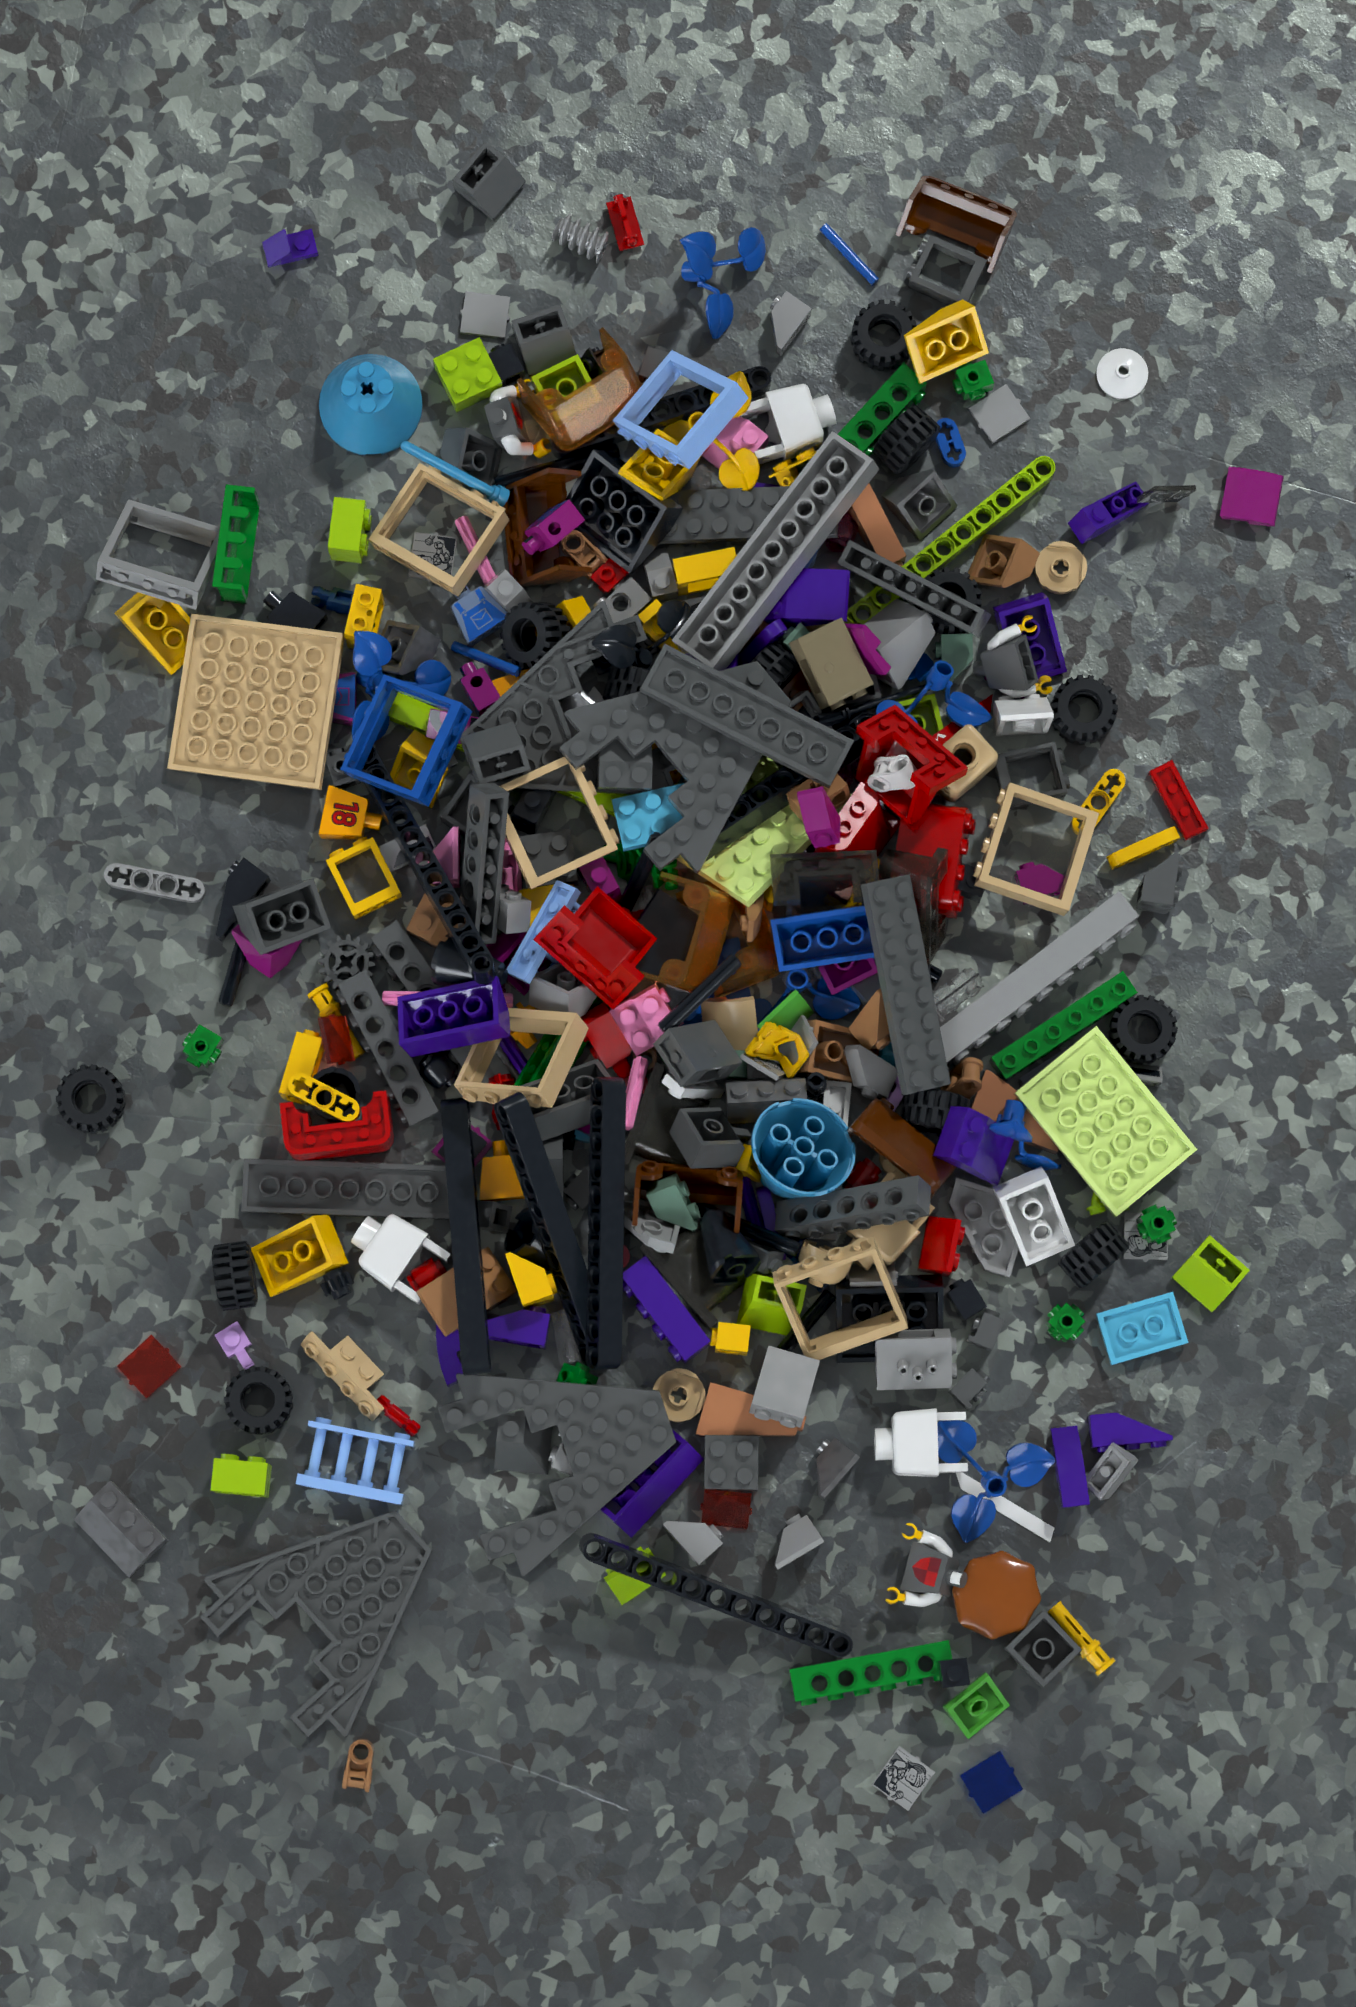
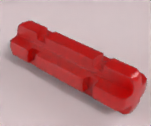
M384 1395L379 1396L377 1401L384 1407V1415L400 1428L403 1427L404 1431L411 1437H414L419 1432L421 1426L416 1421H411L410 1416L394 1403L391 1404V1401Z

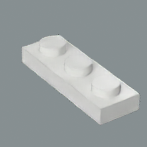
M669 1073L662 1080V1083L669 1088L668 1092L678 1099L721 1098L725 1092V1089L716 1081L680 1087L673 1074Z

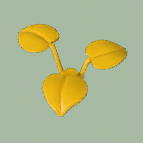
M741 371L727 377L737 382L749 397L733 418L744 414L748 410L752 399L746 377ZM713 391L710 405L720 394ZM695 412L689 417L688 422L679 420L666 426L662 431L680 442L704 413ZM715 438L713 442L730 458L725 460L719 468L721 483L726 488H743L741 489L742 491L751 490L758 480L760 471L756 455L746 448L739 449L733 455Z

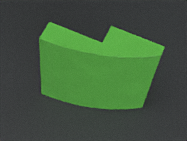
M795 989L757 1027L760 1030L765 1022H772L777 1026L781 1025L791 1030L801 1015L808 1019L814 1012Z

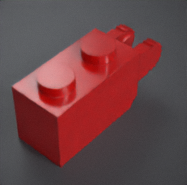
M603 1002L580 1017L589 1028L583 1041L587 1042L589 1040L593 1047L590 1051L595 1060L602 1061L606 1068L612 1066L617 1076L628 1078L631 1067L626 1057L630 1056L632 1048L611 1015L608 1006Z

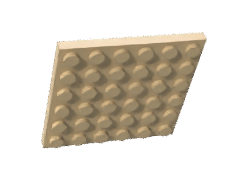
M191 613L167 768L191 773L322 790L345 640L344 634Z

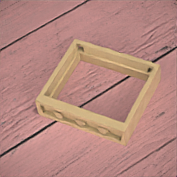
M419 463L368 540L374 549L459 597L509 522V518L505 513L506 509L500 506L498 502L493 500L490 503L484 499V496L479 491L473 488L469 491L463 488V484L459 480L451 476L448 479L442 476V472L435 467H426ZM427 482L492 518V521L454 577L389 540Z
M565 757L531 771L500 787L506 791H511L569 764L606 846L537 877L507 813L505 839L529 890L618 849L616 844L619 843V839L614 829L609 830L605 822L608 819L607 813L603 805L598 806L595 801L596 789L592 781H586L582 773L586 771L584 764L575 770Z
M1009 782L1005 789H1000L996 799V803L1000 805L997 814L993 813L989 821L988 828L992 830L990 837H985L980 852L984 853L982 862H977L973 876L977 878L974 886L1064 916L1070 909L1099 813ZM1013 797L1082 820L1058 899L989 875Z
M508 1008L510 1031L562 1035L538 1088L481 1083L501 1039L473 1044L454 1086L462 1094V1098L469 1102L482 1101L495 1104L516 1092H521L531 1107L552 1108L589 1028L577 1013Z
M873 1236L857 1239L852 1244L844 1247H834L825 1254L809 1256L802 1262L794 1265H784L777 1271L772 1272L774 1286L802 1352L806 1357L821 1360L908 1329L906 1314ZM871 1255L893 1310L810 1340L787 1285Z

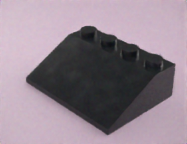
M593 450L581 471L582 476L577 478L566 500L572 502L585 519L574 530L581 532L594 546L629 574H633L671 531L683 507L670 497L660 501L618 474L625 462L611 451Z
M657 889L637 919L657 940L635 966L645 977L627 997L630 998L656 983L659 989L663 987L671 1000L668 1002V1005L673 1010L694 989L728 936L661 889Z
M898 1275V1278H896L897 1286L894 1287L907 1317L908 1329L905 1330L943 1329L944 1287L942 1275ZM846 1277L841 1282L835 1284L836 1330L893 1310L884 1286L850 1287L849 1279H846ZM875 1340L837 1353V1363L875 1362Z

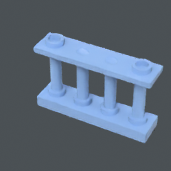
M556 880L506 969L510 976L530 984L535 974L539 972L538 968L545 957L552 962L549 967L559 963L533 939L564 905L573 913L578 909L580 904L576 901L581 892L577 888Z
M316 1417L315 1422L308 1421V1426L316 1428L308 1470H305L304 1474H297V1485L403 1505L404 1494L399 1493L400 1488H397L405 1446L413 1448L415 1446V1442L410 1440V1435L395 1432L394 1437L335 1426L331 1425L332 1420ZM327 1431L342 1433L335 1473L331 1475V1479L320 1478L321 1473L318 1472ZM353 1436L369 1439L361 1479L357 1480V1485L346 1483L347 1478L345 1477ZM379 1441L395 1444L387 1485H384L383 1490L372 1488L373 1483H371Z

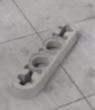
M120 863L110 864L104 871L105 881L110 887L187 903L201 902L206 895L204 884L192 877ZM116 869H119L121 875L129 876L128 871H133L130 876V886L126 885L127 880L118 878L117 882H113V878L109 876L110 873H115ZM139 874H146L149 877V883L144 888H139L135 885V878ZM171 879L175 882V888L172 892L165 893L161 890L160 885L163 880ZM180 881H184L183 887L192 888L193 884H196L200 894L195 893L194 897H190L188 891L181 890L182 895H177L180 890Z

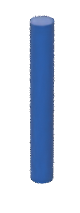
M827 223L820 228L822 234L871 286L879 280L874 272Z
M454 641L451 645L452 651L515 677H518L521 673V667L457 641Z

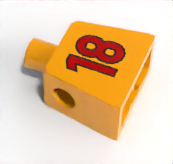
M329 785L319 836L322 839L358 840L364 836L365 828L380 830L383 817L381 814L369 812L370 802L368 799Z

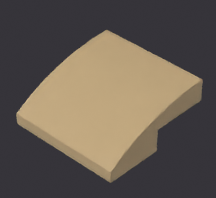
M726 996L708 998L701 1004L702 1022L715 1020L734 1050L745 1051L753 1038L757 1037L758 1027L754 996L727 999Z

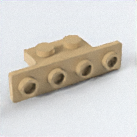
M311 1331L301 1343L307 1356L317 1362L324 1374L332 1378L340 1387L342 1393L358 1406L364 1416L368 1417L371 1421L377 1419L384 1410V1407L368 1389L381 1379L384 1373L349 1336H346L330 1350Z

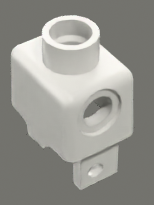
M798 384L765 392V398L751 402L748 410L741 415L743 418H749L761 413H768L769 423L765 428V432L769 436V442H773L776 445L754 452L759 464L783 458V460L793 459L799 453L811 447H814L815 450L820 448L824 437L823 428L837 424L829 396L824 395L812 399L809 387L806 384Z
M394 1214L388 1215L382 1224L368 1216L351 1240L352 1244L363 1250L359 1257V1264L363 1270L390 1291L394 1292L396 1289L418 1305L421 1303V1299L416 1291L401 1281L411 1274L410 1271L422 1264L420 1261L422 1249L426 1248L447 1263L452 1257L449 1252L429 1240L430 1236L428 1233Z
M937 1408L896 1412L891 1417V1428H874L875 1460H892V1471L900 1476L937 1477L939 1473L967 1472L968 1463L939 1464L937 1422L965 1421L966 1412H937Z

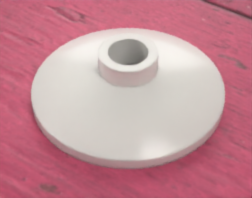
M1125 348L1114 349L1105 354L1100 360L1096 372L1097 381L1101 389L1113 398H1132L1144 389L1148 380V368L1144 359L1135 351ZM1119 368H1126L1128 373L1126 375L1120 374Z

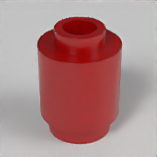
M865 1158L853 1167L843 1188L848 1189L875 1184L879 1179L878 1175L882 1171L871 1160Z
M431 1257L410 1271L411 1274L406 1278L413 1290L417 1292L446 1273L447 1270L440 1259L434 1261Z

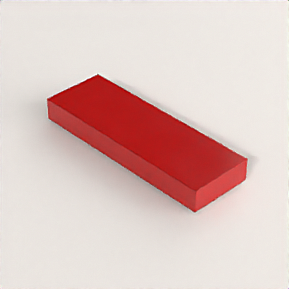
M1173 760L1148 772L1184 842L1209 829Z

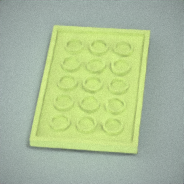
M766 756L760 759L742 794L779 770L772 759ZM788 805L705 861L700 872L697 874L745 906L750 907L812 842L806 834L804 823ZM841 806L840 808H838V809L836 810V811L838 812V814H839V812L841 811V809L843 808V806ZM681 855L676 859L693 870Z
M1097 1026L1087 1032L1014 1093L1114 1217L1121 1214L1197 1150Z

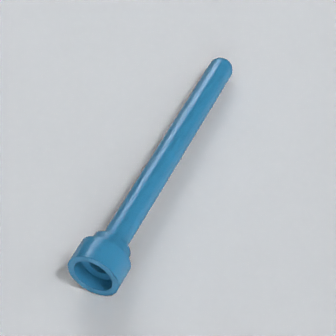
M408 441L401 443L403 451L485 494L490 503L494 500L503 507L507 502L510 494L507 488L501 485L490 486Z

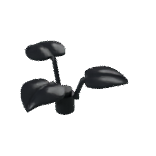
M673 600L664 603L657 612V623L659 628L666 632V634L646 648L638 649L635 647L637 641L635 632L628 626L620 624L603 630L594 638L591 644L614 667L623 669L635 666L651 670L649 668L653 660L651 650L665 642L669 637L673 639L693 611L685 601Z

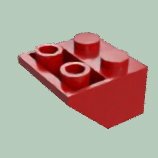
M931 1216L927 1218L917 1271L941 1274L945 1277H949L952 1271H956L960 1259V1254L956 1253L957 1245L961 1246L965 1233V1227H961L962 1220Z

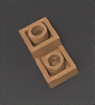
M764 892L750 907L745 906V915L740 916V929L745 931L747 942H752L759 932L762 921Z

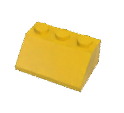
M511 1252L505 1254L524 1310H530V1306L538 1307L555 1301L553 1294L558 1292L552 1273L546 1275L544 1268Z

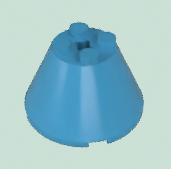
M364 354L347 359L328 375L320 392L319 412L325 430L339 446L359 455L380 453L382 455L399 448L401 443L408 441L416 431L422 416V394L415 377L403 364L387 356Z
M793 1098L791 1101L776 1102L765 1109L757 1119L751 1135L752 1153L761 1175L762 1185L767 1187L772 1193L787 1199L821 1196L839 1188L850 1175L856 1155L855 1144L851 1141L845 1122L830 1108L809 1099Z

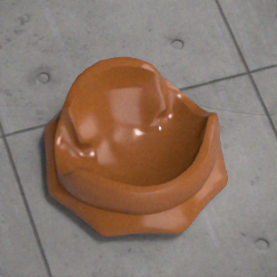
M998 1551L970 1560L963 1571L967 1573L968 1577L965 1587L953 1586L952 1588L959 1623L963 1627L992 1640L1025 1629L1041 1601L1034 1566L1005 1551Z

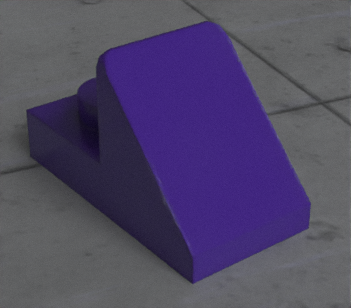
M283 229L262 242L268 268L319 256L312 229L287 234L286 229Z

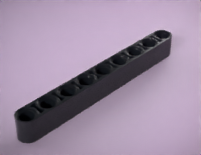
M756 366L741 371L746 377L752 398L764 395L765 392L769 391L771 373L766 367ZM761 376L766 379V383L756 385L753 379ZM698 385L662 397L639 426L652 432L679 420L686 421L695 412L704 413L709 408L710 401L705 400L703 396L708 392L713 393V391ZM687 400L690 401L693 404V406L690 409L685 410L682 409L679 406L680 402ZM663 408L669 414L666 417L660 418L654 412ZM619 412L555 433L551 441L552 453L556 458L561 459L625 441L624 436L618 434V432L610 434L605 430L609 425H616L613 419ZM584 433H592L595 438L591 442H585L581 439V436ZM560 441H567L570 447L566 450H560L556 445Z
M861 713L853 718L849 724H845L836 730V732L854 740L840 769L861 755L864 740L856 734L857 725L875 716L874 713ZM783 766L742 794L706 861L788 806L787 793L793 787L800 785L809 778Z

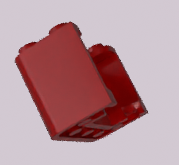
M929 804L922 818L909 825L902 818L900 819L891 878L910 874L918 914L957 919L958 911L962 912L964 896H961V891L958 889V883L963 881L965 866L961 865L962 856L967 855L969 835H974L976 820L973 819V815L968 808Z
M386 1090L373 1092L372 1100L366 1106L361 1107L362 1120L313 1126L311 1116L307 1111L296 1109L293 1102L279 1103L284 1145L294 1160L314 1161L387 1151L394 1143L390 1099Z

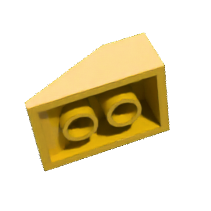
M963 299L938 310L904 335L916 377L920 384L989 353L975 306Z
M659 429L654 432L655 435L675 445L679 444L677 440ZM639 448L619 470L618 474L660 501H663L681 490L693 477L700 457L690 469H687L680 464L674 466L664 456L662 458L657 457L649 448H646V450Z
M137 592L114 613L170 675L174 674L183 665L190 617L180 605Z
M330 1215L312 1216L251 1248L270 1297L322 1277L324 1274L349 1263Z

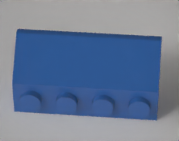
M865 905L770 920L779 972L875 958Z

